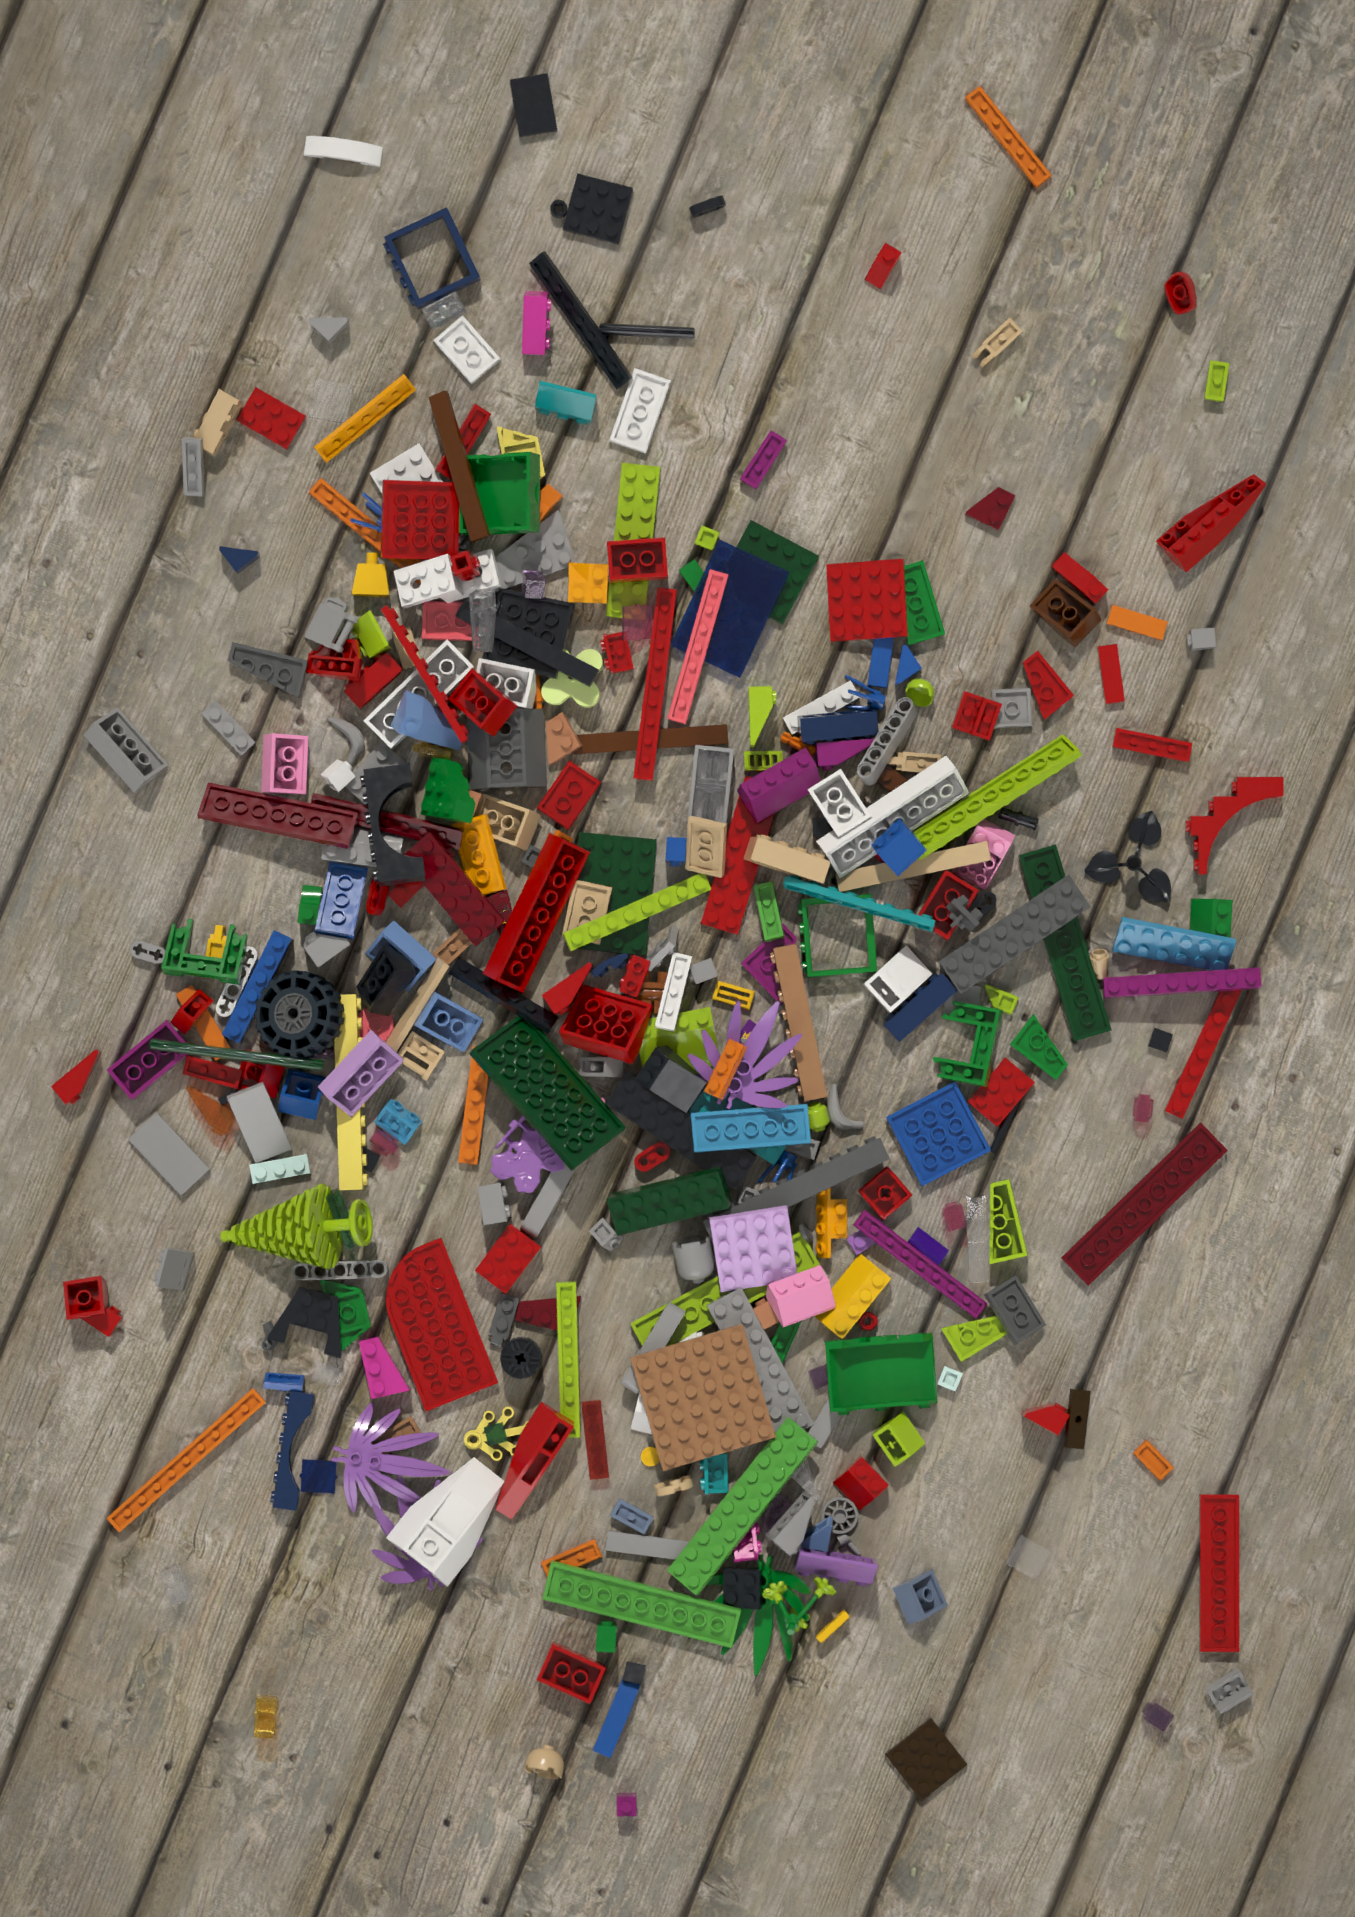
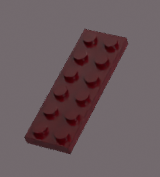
M428 832L404 854L410 857H423L426 880L421 882L474 946L479 945L505 922V919L432 832Z

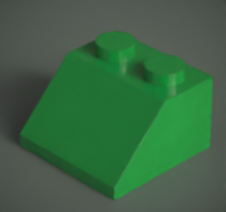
M1191 898L1189 930L1231 937L1233 900Z

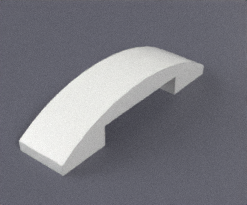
M306 136L304 156L348 160L380 167L383 147L348 139Z

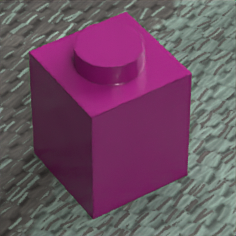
M617 1793V1817L636 1816V1793Z

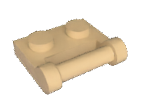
M413 1031L398 1052L404 1059L402 1064L421 1075L425 1081L429 1079L445 1051ZM406 1051L429 1064L427 1070L405 1057Z

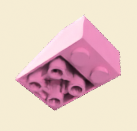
M983 819L975 826L966 845L988 841L991 860L953 868L951 872L986 890L1012 844L1015 835Z

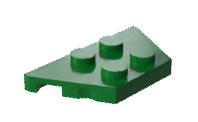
M320 1280L324 1293L339 1296L341 1351H343L371 1327L363 1288L329 1280Z

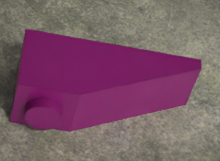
M874 739L816 743L818 768L822 767V771L834 770V766L842 764L869 748Z

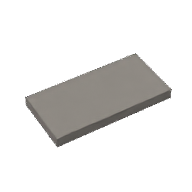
M263 1082L227 1096V1100L255 1163L292 1149Z
M157 1112L128 1139L181 1196L210 1170Z

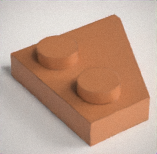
M561 712L546 722L549 765L555 764L582 747L565 713Z

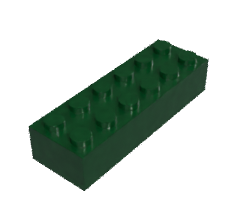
M722 1166L611 1193L607 1198L617 1236L728 1209L732 1204Z

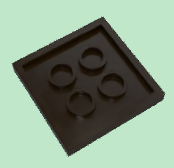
M931 1717L885 1753L921 1801L968 1765Z

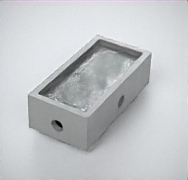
M695 745L688 818L695 816L726 823L734 749Z

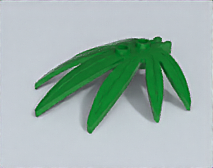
M759 1554L758 1560H756L758 1567L751 1569H762V1594L765 1589L770 1588V1584L776 1583L777 1585L778 1582L783 1581L784 1585L787 1586V1591L783 1592L782 1595L792 1608L800 1614L804 1609V1605L792 1589L804 1594H810L811 1590L800 1578L791 1573L773 1570L772 1562L774 1555H769L765 1564L763 1554ZM723 1573L712 1577L707 1585H722ZM723 1593L713 1602L723 1604ZM763 1596L762 1609L756 1610L753 1636L754 1676L760 1673L769 1650L773 1631L774 1606L788 1662L792 1660L793 1637L787 1633V1622L779 1604L775 1600L765 1599ZM740 1608L741 1614L733 1645L746 1628L754 1609ZM807 1612L802 1617L805 1622L809 1621ZM723 1646L721 1655L726 1654L730 1647Z

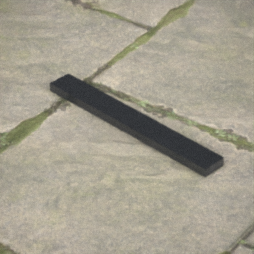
M546 251L541 252L529 264L616 389H620L633 378Z
M465 599L455 615L456 618L588 687L591 686L599 672V669Z

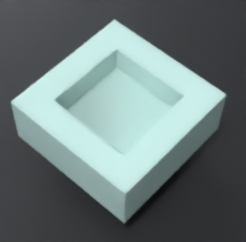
M944 1366L937 1384L956 1391L963 1373Z

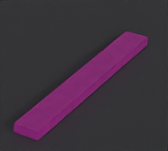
M863 1210L853 1223V1226L975 1319L978 1318L987 1306V1302L866 1210Z

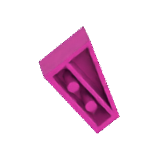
M380 1336L359 1341L371 1399L411 1390Z

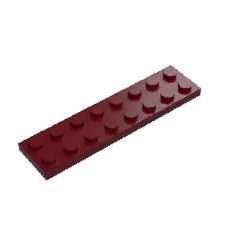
M210 782L207 784L197 814L198 819L349 849L359 817L358 813Z

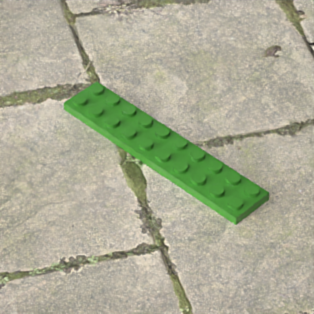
M787 1417L776 1431V1437L768 1441L667 1571L696 1596L700 1594L819 1443L790 1417Z
M553 1560L551 1561L542 1598L543 1600L730 1648L733 1646L741 1614L740 1608Z

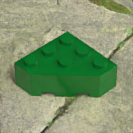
M432 757L428 780L425 784L424 799L421 803V815L441 820L472 823L476 804L474 798L470 797L469 791L471 789L467 778L463 777L462 771L464 768L461 763Z

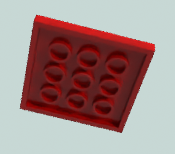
M383 480L381 558L429 560L445 554L450 556L458 554L460 503L453 482Z
M904 559L826 564L830 642L908 637Z

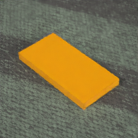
M483 814L473 817L472 823L457 822L451 824L452 827L464 829L461 847L458 850L463 871L484 896L507 889L488 815Z

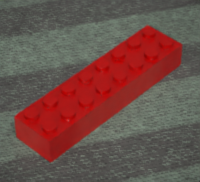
M549 833L485 967L484 975L524 993L590 854L589 851Z

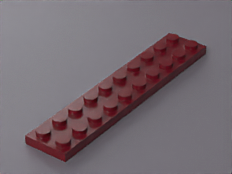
M1200 1122L1089 1229L1061 1259L1089 1286L1228 1150Z

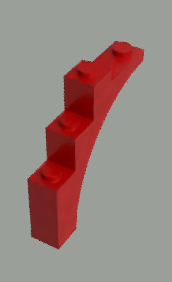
M1236 777L1234 782H1231V793H1234V796H1214L1211 798V801H1208V813H1211V816L1188 817V821H1185V832H1188V837H1196V840H1193V852H1196V859H1193V871H1196V875L1207 874L1208 857L1212 844L1220 829L1234 814L1252 803L1284 796L1283 777Z

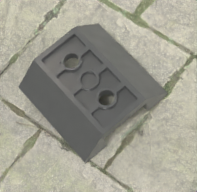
M515 709L505 722L510 725V732L502 734L498 731L495 736L482 730L466 716V727L469 732L467 736L469 740L467 741L468 776L471 790L504 787H547L543 709ZM505 762H509L512 765V770L509 773H504L501 770V765Z

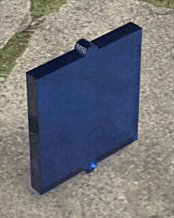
M302 1459V1473L299 1475L301 1477L300 1492L335 1494V1482L338 1478L336 1475L337 1462Z

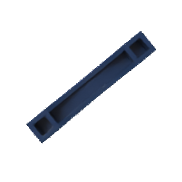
M290 1391V1394H286L285 1405L288 1406V1409L282 1418V1425H285L284 1433H280L279 1444H282L281 1452L277 1453L276 1458L279 1469L275 1471L273 1483H276V1489L271 1492L270 1498L273 1508L293 1511L298 1509L300 1488L295 1481L291 1468V1447L298 1428L312 1413L315 1393Z

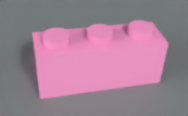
M276 733L263 735L261 793L306 794L308 736Z
M821 1265L768 1284L766 1298L782 1327L835 1308L830 1282Z

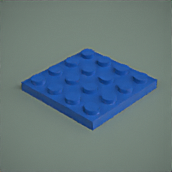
M955 1081L886 1117L921 1186L991 1151Z

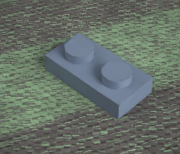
M619 1498L610 1514L611 1517L642 1534H645L654 1516Z

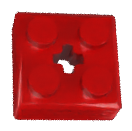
M888 1166L884 1167L858 1190L882 1220H885L912 1196V1193ZM882 1188L885 1190L889 1188L888 1194L890 1196L888 1198L880 1196Z

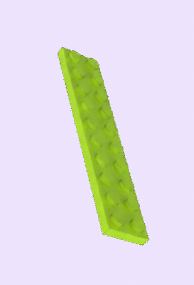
M1062 734L913 831L927 850L918 860L920 861L928 857L932 852L945 846L946 843L955 837L962 835L969 828L976 826L986 817L993 815L1003 806L1010 804L1020 795L1027 793L1028 790L1037 784H1041L1051 775L1058 773L1068 764L1075 762L1082 756L1080 750Z
M799 1231L792 1235L797 1273L819 1266L820 1264L809 1243L801 1235V1232ZM718 1276L670 1301L686 1312L666 1346L675 1344L715 1322L706 1305L731 1292H721ZM768 1285L742 1290L749 1303L766 1295ZM668 1303L630 1323L642 1346Z

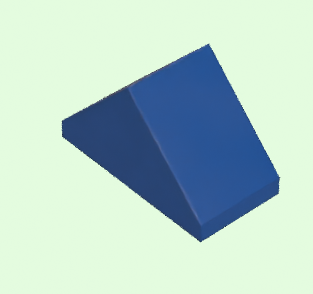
M903 645L901 649L895 685H900L922 669L907 645Z

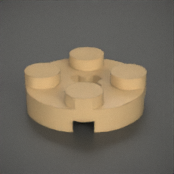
M691 1475L679 1477L680 1479L671 1478L654 1484L656 1496H664L679 1490L683 1491L692 1488Z

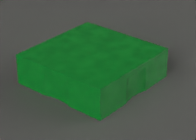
M533 452L504 453L496 456L485 454L467 455L490 535L538 533L540 522V455ZM459 505V533L469 536Z

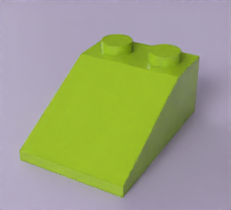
M755 686L748 689L750 748L755 747L773 704H776V691H772V686Z

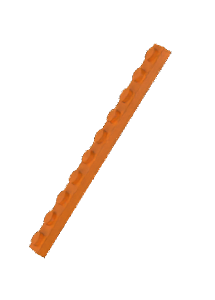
M252 1388L106 1519L120 1533L266 1403L263 1397L255 1388Z

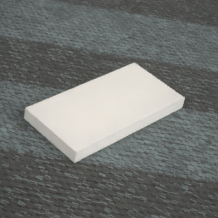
M634 368L633 378L629 382L609 442L646 454L671 380Z

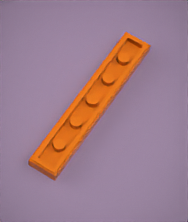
M981 86L964 98L1036 189L1052 177Z

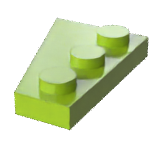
M997 1316L941 1328L961 1362L1007 1334Z

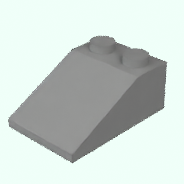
M804 1491L765 1535L789 1556L792 1553L796 1554L801 1548L800 1544L804 1540L815 1500L813 1496Z

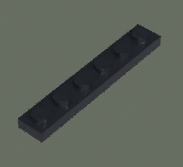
M458 957L448 973L547 1034L558 1019V1016L505 984L484 975L482 970Z

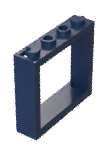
M447 207L384 236L385 243H383L387 254H392L394 260L391 263L395 271H400L402 277L399 280L404 289L408 288L410 292L408 299L412 306L416 305L418 310L481 281L479 273ZM443 218L469 272V276L419 298L393 241Z

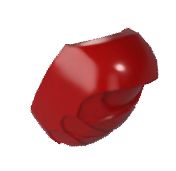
M1183 271L1172 274L1164 284L1165 293L1172 310L1176 314H1184L1196 309L1197 296L1190 275Z

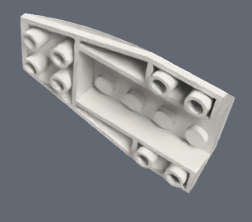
M474 1457L414 1503L386 1539L400 1550L405 1551L448 1587L472 1556L502 1489L504 1480Z

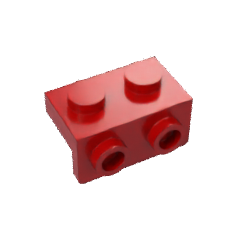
M626 631L609 635L603 634V640H600L602 651H606L608 657L604 659L606 670H610L611 674L634 670Z
M633 955L632 959L630 958L627 963V972L620 981L619 991L637 998L651 961Z

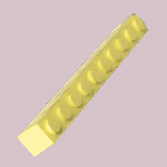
M357 994L340 995V1003L344 1004V1012H342L344 1025L341 1024L340 1036L334 1039L335 1068L363 1039L359 1034V1029H363L362 1018H358L359 1010H362V999L358 998ZM365 1103L352 1117L336 1105L339 1190L365 1189V1185H368V1174H364V1166H367V1154H363V1146L367 1145L366 1135H363V1127H366V1116L362 1115V1107H365Z

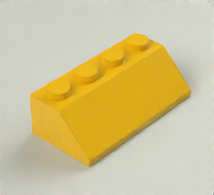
M860 1253L831 1288L835 1308L814 1317L843 1339L891 1278Z

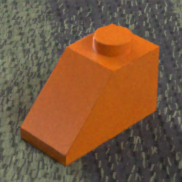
M549 484L540 491L539 524L563 497Z

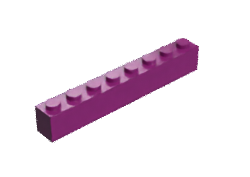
M1260 967L1103 978L1105 999L1261 989L1262 987Z

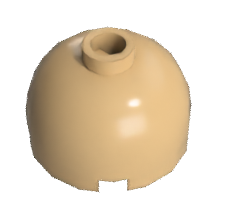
M543 1745V1748H536L529 1753L525 1761L524 1770L530 1774L535 1771L539 1777L562 1778L564 1771L563 1758L558 1752L554 1751V1747Z

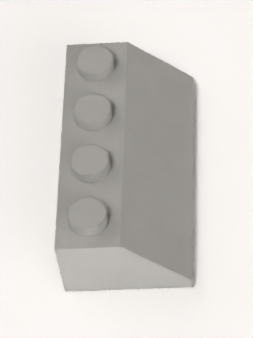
M118 707L93 722L84 733L85 738L134 793L146 786L168 766V763Z
M356 826L349 849L323 844L321 860L377 868L376 862H372L370 851L374 850L373 843L369 844L368 832H372L371 828ZM380 831L386 843L392 849L402 854L405 836Z

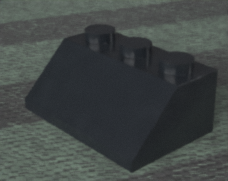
M383 944L356 986L368 1011L389 1016L414 978L416 971L409 959L388 944Z

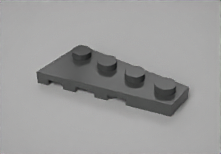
M232 642L228 662L297 698L300 697L308 660Z

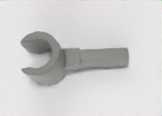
M847 1533L837 1536L841 1546L848 1544L857 1556L860 1555L861 1552L853 1545Z

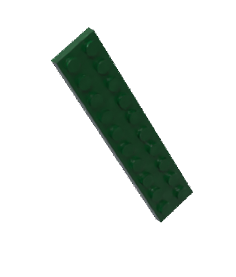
M1056 844L1018 855L1031 899L1066 877ZM1077 916L1043 939L1074 1042L1112 1031Z

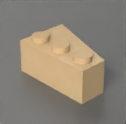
M218 390L208 412L205 413L201 421L200 428L192 436V438H203V451L214 457L216 456L243 408L241 402L224 391Z

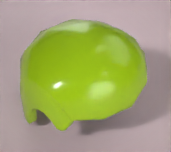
M921 678L913 679L907 684L905 689L906 697L910 698L914 705L927 707L932 704L935 691L933 685L927 680Z

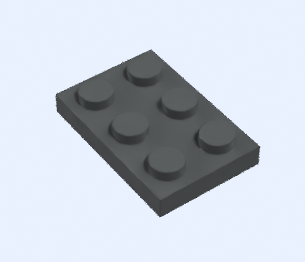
M1017 1275L1012 1276L984 1294L1013 1345L1020 1343L1046 1325Z

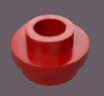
M864 1312L858 1319V1324L864 1331H872L878 1323L876 1315L872 1312ZM865 1318H871L872 1322L870 1325L864 1323Z

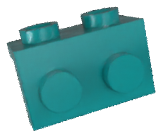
M727 1453L700 1460V1470H704V1478H700L701 1490H705V1494L728 1493Z

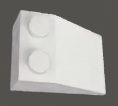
M841 769L808 789L810 796L838 838L871 818L870 813Z

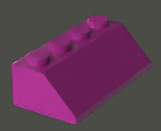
M804 748L740 784L737 792L756 823L808 795V789L819 783L821 779L816 763L808 750Z

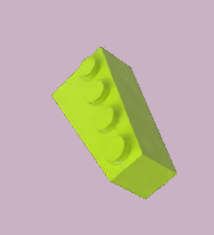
M1010 1178L990 1184L989 1264L1028 1256Z

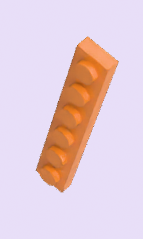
M472 1056L458 1162L478 1165L489 1076Z

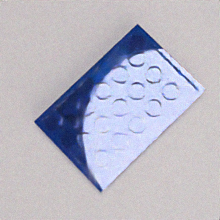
M719 539L670 645L683 652L687 651L709 570L728 574L704 661L741 678L790 572Z

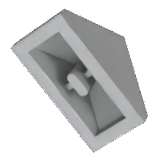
M347 317L309 318V323L331 344L349 325V320Z

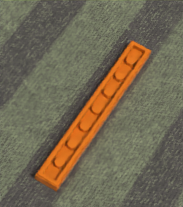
M320 478L308 493L381 553V533L353 523L350 519L353 518L375 526L379 525ZM388 558L400 569L422 562L420 559ZM416 580V582L419 585H421V580Z

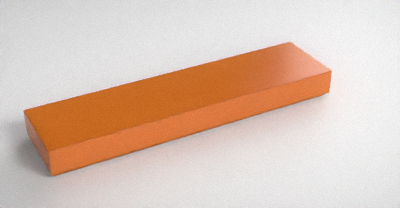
M192 984L177 993L176 996L183 1005L197 990ZM207 1009L194 1025L207 1046L232 1049Z

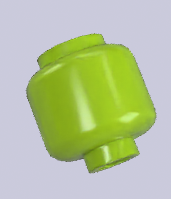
M820 1102L807 1104L810 1129L814 1130V1132L825 1130V1126L830 1122L827 1107Z

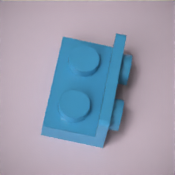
M390 1099L374 1123L406 1145L422 1123V1120L415 1113L405 1109L400 1102Z

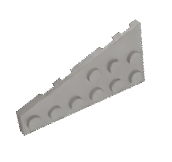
M559 510L539 524L538 533L525 534L495 557L501 587L467 597L466 600L470 602L497 593L500 588L509 589L568 569L569 562L576 563ZM479 569L480 575L475 576V578L482 575V569Z

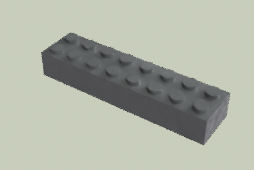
M1067 875L939 962L960 994H962L1091 908L1071 876Z

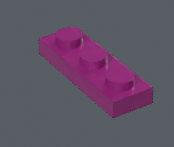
M770 430L740 480L756 490L787 440Z

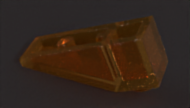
M187 1085V1092L207 1123L213 1127L212 1131L220 1136L223 1134L228 1135L236 1122L233 1111L194 1087Z

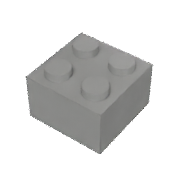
M502 1182L478 1186L483 1224L489 1225L508 1221V1217H511L510 1205L505 1203V1198L508 1197L507 1187L502 1186Z

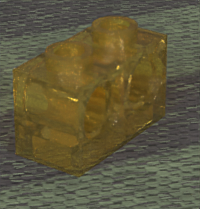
M258 1695L256 1697L254 1738L273 1739L275 1737L278 1696Z

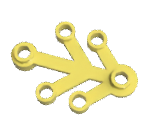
M507 1406L503 1409L502 1416L492 1431L482 1434L488 1423L492 1422L495 1418L494 1412L488 1410L483 1414V1419L476 1430H470L465 1434L464 1443L469 1449L480 1448L489 1454L494 1461H499L503 1456L500 1449H493L484 1441L493 1440L508 1450L513 1456L512 1449L516 1445H513L504 1437L519 1435L527 1422L523 1426L502 1430L507 1420L514 1415L513 1408ZM506 1409L512 1411L510 1416L505 1415L504 1411ZM487 1413H491L493 1415V1418L491 1420H487L485 1418V1415ZM471 1436L477 1437L476 1443L470 1441ZM495 1451L500 1453L499 1458L493 1457Z

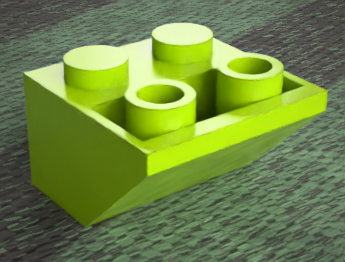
M904 1411L871 1433L894 1467L912 1456L926 1444Z

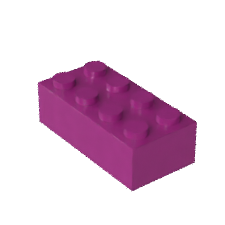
M169 1020L164 1021L107 1069L108 1073L131 1100H135L189 1055L150 1049L151 1039L188 1043Z

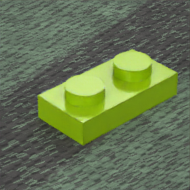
M1209 361L1204 400L1224 402L1229 363Z

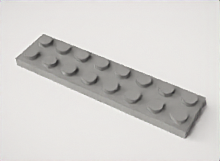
M742 1288L733 1290L707 1304L706 1306L719 1330L743 1324L774 1433H776L787 1417H790L804 1430L814 1425Z

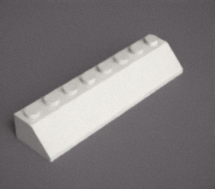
M944 756L867 807L866 809L870 813L871 818L839 838L832 830L816 842L827 860L831 861L830 865L838 877L842 878L877 854L871 844L897 820L901 819L913 831L969 794V791L957 768L947 756Z

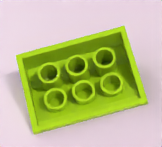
M710 1007L679 1013L674 1032L655 1028L657 1017L649 1019L639 1051L642 1067L655 1047L660 1046L670 1047L694 1070L695 1068L691 1064L688 1054L695 1055L710 1067L712 1066L705 1052L702 1039V1030H705L718 1050Z

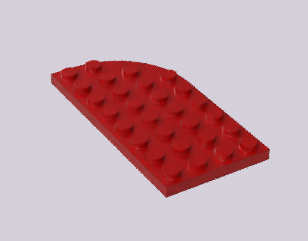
M442 1237L415 1248L403 1257L391 1274L387 1287L386 1307L391 1325L424 1409L429 1411L499 1382Z

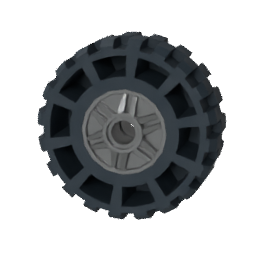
M293 970L290 973L284 972L279 974L278 979H271L267 988L264 987L260 992L262 995L256 1002L257 1012H254V1019H257L256 1030L262 1034L260 1036L262 1042L268 1044V1048L271 1051L282 1056H291L292 1058L312 1059L314 1055L320 1056L325 1053L326 1048H331L335 1044L334 1039L341 1034V1024L344 1025V1018L342 1017L344 1004L340 1003L341 996L339 992L334 991L335 986L320 975L299 970Z

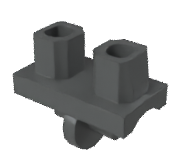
M964 895L957 899L954 898L945 908L951 913L948 917L953 920L950 925L952 928L957 924L961 929L966 927L971 932L980 923L979 920L983 914L976 908L969 912L965 908L969 900Z

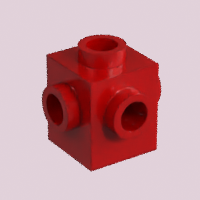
M468 550L450 557L452 573L462 581H470L475 576L480 575L479 567L481 565L479 559Z

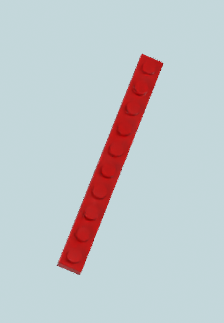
M657 588L633 779L653 781L677 594L676 589Z

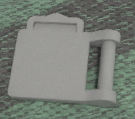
M327 597L324 603H320L304 636L309 640L342 653L354 623L357 624L359 619L346 613L349 610V606L340 598ZM345 620H347V622H346V624H345V626H344V628H343V630H342V632H341V634H340V636H339V638H338V640H337V642H336V644H335L334 642H335V640H336V638H337V636H338V634H339V632H340V630H341V628H342V626H343Z

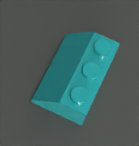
M540 381L535 410H538V413L549 416L552 413L556 414L559 419L568 420V418L576 419V423L587 425V422L592 423L597 404V394Z

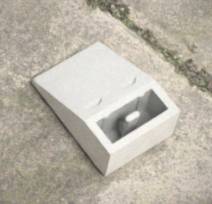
M906 945L863 985L891 1013L927 980L932 973Z

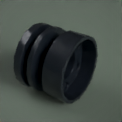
M523 1336L515 1337L508 1341L502 1349L500 1356L501 1366L506 1374L517 1379L529 1378L536 1373L542 1360L541 1349L538 1344L531 1338ZM523 1353L526 1361L518 1363V1359L515 1356Z

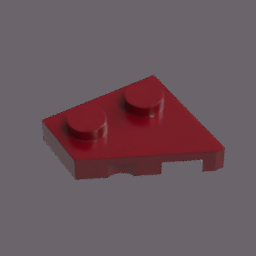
M997 487L967 510L965 515L999 531L1016 495Z

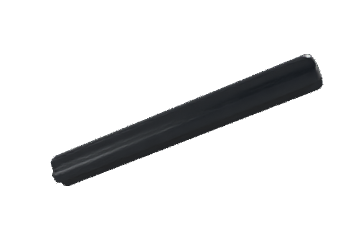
M605 323L599 325L603 335L687 339L695 337V329L692 327Z

